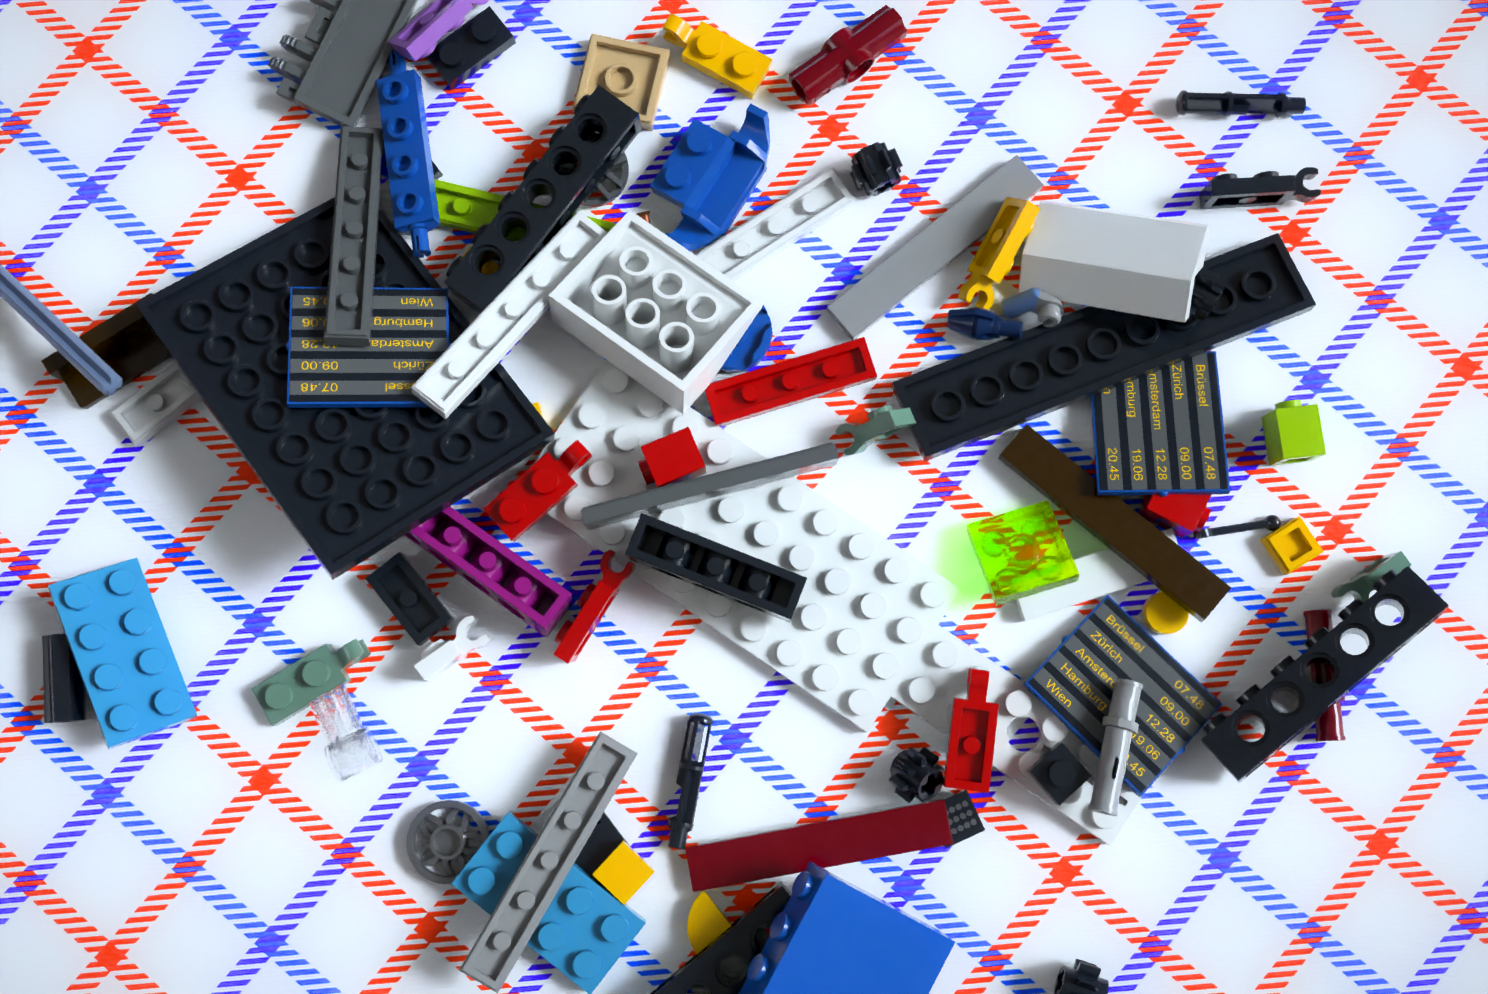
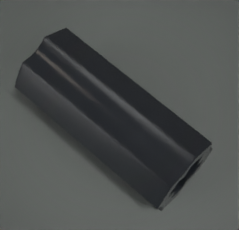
M65 633L42 636L44 723L87 720L86 689Z

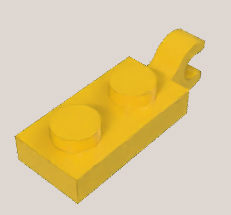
M670 13L663 25V29L666 31L663 38L684 49L682 53L683 62L753 99L772 66L771 58L703 21L700 22L695 31L682 18Z
M1006 197L967 269L972 275L961 287L958 295L959 299L970 303L974 294L978 291L979 300L976 302L975 307L988 310L992 307L994 302L992 284L993 282L1000 284L1003 277L1011 270L1014 264V256L1020 245L1033 230L1034 220L1040 210L1039 207L1028 200Z

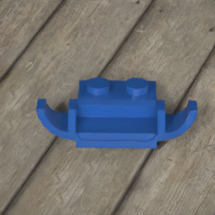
M750 103L746 109V117L739 132L733 130L729 137L693 119L650 185L653 193L682 208L680 211L683 217L681 222L673 232H667L665 235L689 251L710 244L720 235L725 236L767 170L766 165L770 151L768 112Z

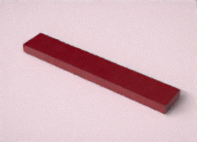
M939 799L687 846L685 851L692 890L697 892L805 871L810 861L822 868L951 845L953 844L945 800Z

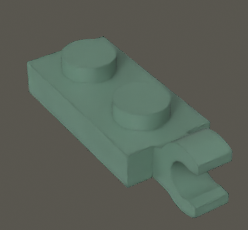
M354 639L339 648L337 652H335L331 644H324L253 687L252 691L271 725L278 726L351 682L352 680L346 669L370 656L371 652L363 639L360 641Z

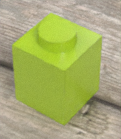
M1300 399L1282 401L1274 404L1275 409L1261 417L1269 466L1310 462L1326 455L1318 404L1302 406Z

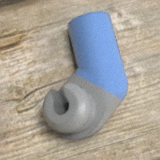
M1038 288L1023 291L1004 299L1001 303L1002 311L1008 319H1013L1031 311L1038 315V321L1043 322V326L1046 327L1058 325L1061 321V315L1064 313L1063 305L1058 298Z

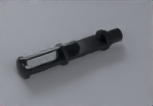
M1182 90L1177 95L1175 107L1179 115L1222 114L1223 116L1260 113L1275 114L1277 118H1282L1287 114H1303L1306 108L1305 97H1288L1284 92H1279L1278 94H1238L1231 91H1226L1225 93H1194Z
M692 713L687 718V728L676 784L682 788L677 815L668 819V826L671 829L668 847L685 849L688 832L692 831L694 827V817L713 719L703 713ZM691 722H693L694 726L688 758L684 759ZM705 725H708L702 761L698 762Z

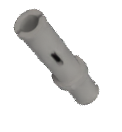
M1122 678L1114 679L1109 714L1103 717L1101 725L1105 728L1092 797L1088 809L1110 816H1117L1118 814L1117 808L1126 771L1132 734H1137L1139 724L1135 722L1140 693L1143 689V684Z

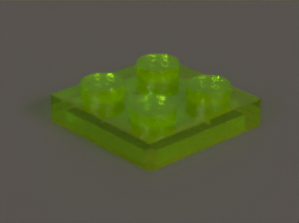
M1048 500L967 524V535L995 606L1078 581V569Z

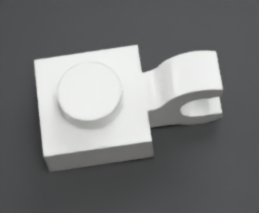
M476 616L465 617L459 622L456 629V637L453 641L449 640L445 643L443 639H440L421 652L424 659L416 663L414 667L423 680L433 681L466 658L467 654L471 651L483 648L489 643L491 638L487 634L480 636L477 640H471L468 637L469 627L478 622Z

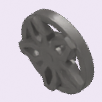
M456 800L433 803L424 808L410 825L406 844L410 862L415 870L427 880L438 884H451L465 867L466 859L462 853L472 855L481 847H467V839L472 838L483 844L490 835L489 829L482 815L467 803ZM440 808H454L446 817V824H444L442 818L430 814ZM462 810L464 811L462 824L460 826L455 825L454 818ZM470 816L477 823L481 834L473 831L464 832L469 826ZM424 819L436 823L438 828L431 832ZM418 828H420L423 835L430 839V842L424 843L416 851V834ZM430 848L435 856L420 861V858ZM454 858L458 860V875L455 874L450 865V860ZM441 859L442 867L447 876L435 874L425 866L436 864Z

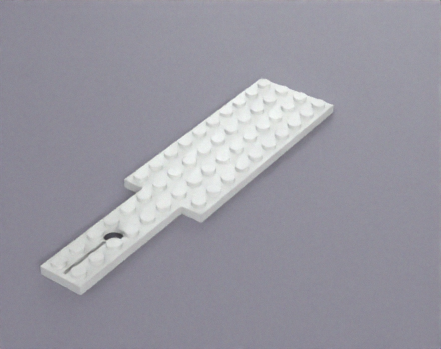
M606 360L555 432L554 440L544 447L534 463L547 452L551 453L558 460L562 453L576 440H579L592 454V458L571 475L578 486L552 508L547 515L603 553L610 549L614 550L616 554L613 560L625 567L628 561H631L627 558L625 552L639 517L588 530L584 525L581 510L583 507L657 488L655 482L649 485L646 484L637 461L645 458L641 446L689 427L706 466L707 473L701 476L766 460L767 458L721 427H716L714 422L693 408L689 407L684 414L680 413ZM794 476L648 514V516L807 577L789 623L631 561L635 564L633 573L864 732H868L891 697L949 737L953 697L966 699L969 668L989 671L986 702L999 704L992 767L1105 844L1112 845L1142 796L1138 797L1123 782L1120 797L1123 799L1119 798L1117 816L1105 815L1088 809L1095 782L1092 778L1095 779L1099 758L1023 685V681L939 625L962 590L954 583ZM1018 717L1030 718L1039 729L1038 743L1029 751H1018L1008 742L1006 734L1008 725ZM1058 742H1062L1092 775V778H1089L1060 806L1052 801L1027 772L1034 763Z

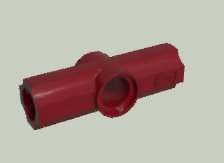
M885 5L853 29L845 27L834 33L824 43L818 54L789 74L788 80L795 94L802 102L811 106L845 81L849 84L859 79L871 68L877 57L906 37L907 29L904 26L902 17L894 8Z

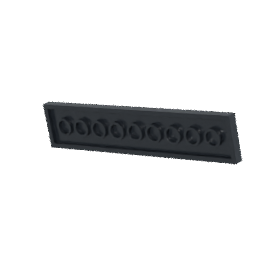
M1279 233L1204 261L1203 267L1218 275L1219 278L1216 283L1225 288L1204 322L1195 317L1192 318L1190 323L1187 321L1184 323L1087 306L1062 316L1060 323L1056 326L1046 327L1041 324L1023 331L1021 338L1008 337L894 381L892 382V390L900 408L910 407L916 423L909 428L923 460L926 462L1312 311L1316 306V302Z

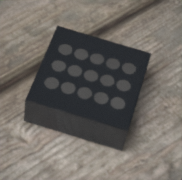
M961 790L944 798L953 844L943 846L944 848L953 846L985 831L967 790Z

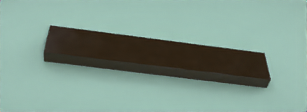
M1026 424L999 455L998 459L1199 622L1202 623L1231 589L1228 584L1116 495L1097 496L1096 479L1029 425Z

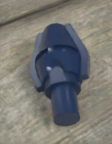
M975 307L949 310L947 327L972 340H993L995 338L999 339L1000 336L1021 338L1023 322L1003 319L1002 315H997L996 312L985 308Z

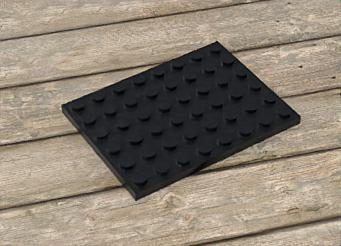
M335 197L135 304L142 318L332 581L554 440L555 436L553 430L500 362L447 419L430 407L288 408V351L286 343L289 342L290 287H328ZM379 208L374 287L442 288L421 260L413 256V250ZM448 296L449 342L452 344L469 327L470 323Z

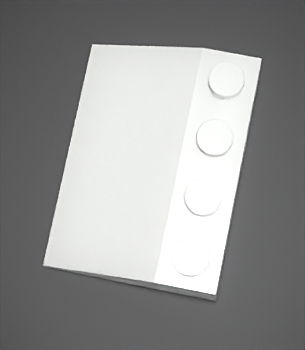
M630 210L548 295L551 318L554 323L682 414L689 409L710 385L763 306V301Z

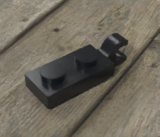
M1305 167L1296 175L1279 176L1277 171H1265L1247 178H1238L1237 174L1234 173L1217 175L1199 193L1200 210L1282 205L1285 201L1289 200L1303 203L1312 202L1321 195V189L1309 190L1304 186L1303 180H1311L1319 172L1315 167Z

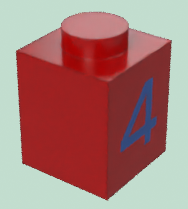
M689 427L641 446L645 458L637 461L647 485L655 482L657 488L690 480L707 473L706 466Z
M1159 494L1146 495L1138 513L1146 520L1166 530L1173 528L1174 534L1183 538L1193 533L1194 530L1199 532L1207 522L1211 509L1206 506L1211 495L1168 494L1165 497H1161Z

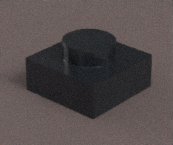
M1062 742L1055 744L1027 770L1028 774L1052 801L1059 806L1092 776Z

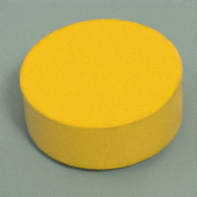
M1164 592L1151 595L1145 601L1142 609V616L1146 626L1153 632L1161 635L1180 631L1186 625L1189 618V613Z

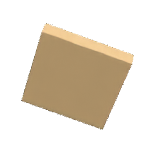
M591 33L572 108L573 113L579 100L586 94L591 95L599 85L639 113L642 129L653 131L670 62V50Z

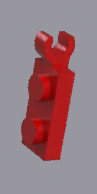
M579 440L572 443L558 460L551 453L547 452L483 509L507 537L515 542L578 486L571 475L592 458V454Z
M610 549L602 556L600 568L603 578L599 580L596 586L590 583L582 593L577 603L582 609L574 622L567 620L554 639V642L559 644L553 655L567 664L577 660L620 591V586L632 575L635 569V564L628 561L621 572L613 571L611 560L616 554L614 550Z
M969 668L966 699L953 697L944 787L989 793L999 710L998 703L986 702L989 671Z

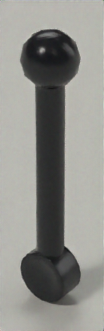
M1268 515L1264 520L1205 528L1199 532L1194 530L1193 535L1194 540L1264 528L1269 531H1275L1280 528L1281 520L1276 515Z

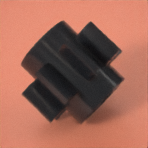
M912 747L900 752L894 758L890 767L891 777L889 782L896 786L895 793L908 803L914 797L921 802L935 797L941 790L944 782L942 774L944 768L937 763L939 757L926 747H923L920 752Z
M1076 958L1074 968L1066 965L1060 968L1055 982L1054 994H1108L1109 982L1107 979L1099 977L1101 968L1097 967V965Z

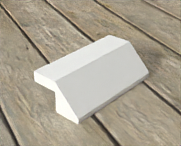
M1044 200L1039 202L1038 207L1040 210L1034 220L1033 230L1029 234L1022 252L1018 294L1031 288H1038L1063 302L1186 322L1190 314L1195 276L1204 265L1209 232L1208 224Z

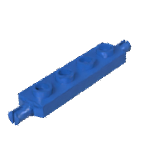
M394 50V53L390 51L388 58L390 74L376 80L394 227L401 235L411 236L413 256L424 258V255L426 257L431 255L428 232L440 225L422 83L421 77L414 69L406 70L405 57H402Z

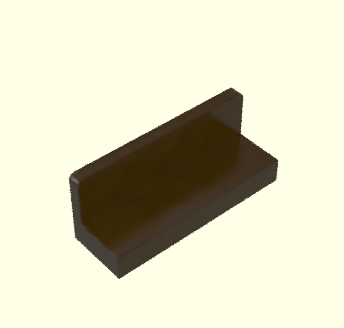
M149 293L79 337L122 378V387L171 357L142 318L135 305L153 293ZM58 351L41 360L49 375L65 382L79 407L89 409L109 396L98 390Z

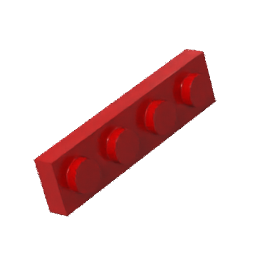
M865 337L710 383L704 391L716 427H722L876 380L877 373Z

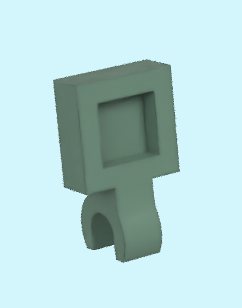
M886 405L867 414L870 421L864 424L858 422L845 423L840 425L835 432L837 435L852 433L854 443L850 448L845 449L844 453L845 455H854L864 452L872 443L884 440L912 426L916 421L910 407L893 410L891 405Z
M1402 551L1383 555L1353 576L1350 582L1335 587L1331 595L1333 598H1338L1348 592L1352 594L1354 600L1359 598L1364 603L1369 599L1370 592L1375 590L1372 587L1374 583L1391 569L1399 574L1407 566H1412V564Z

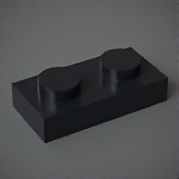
M489 6L439 42L434 51L426 58L449 88L453 90L516 44L513 34Z
M401 552L395 554L365 578L418 646H422L454 620V617Z

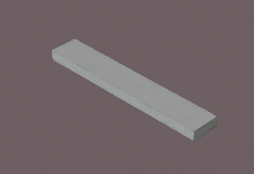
M1018 155L1014 156L828 305V313L851 340L857 339L985 236L1006 197L1029 200L1042 189L1044 184Z
M601 731L598 733L459 969L460 972L497 994L499 993L635 760L637 752Z

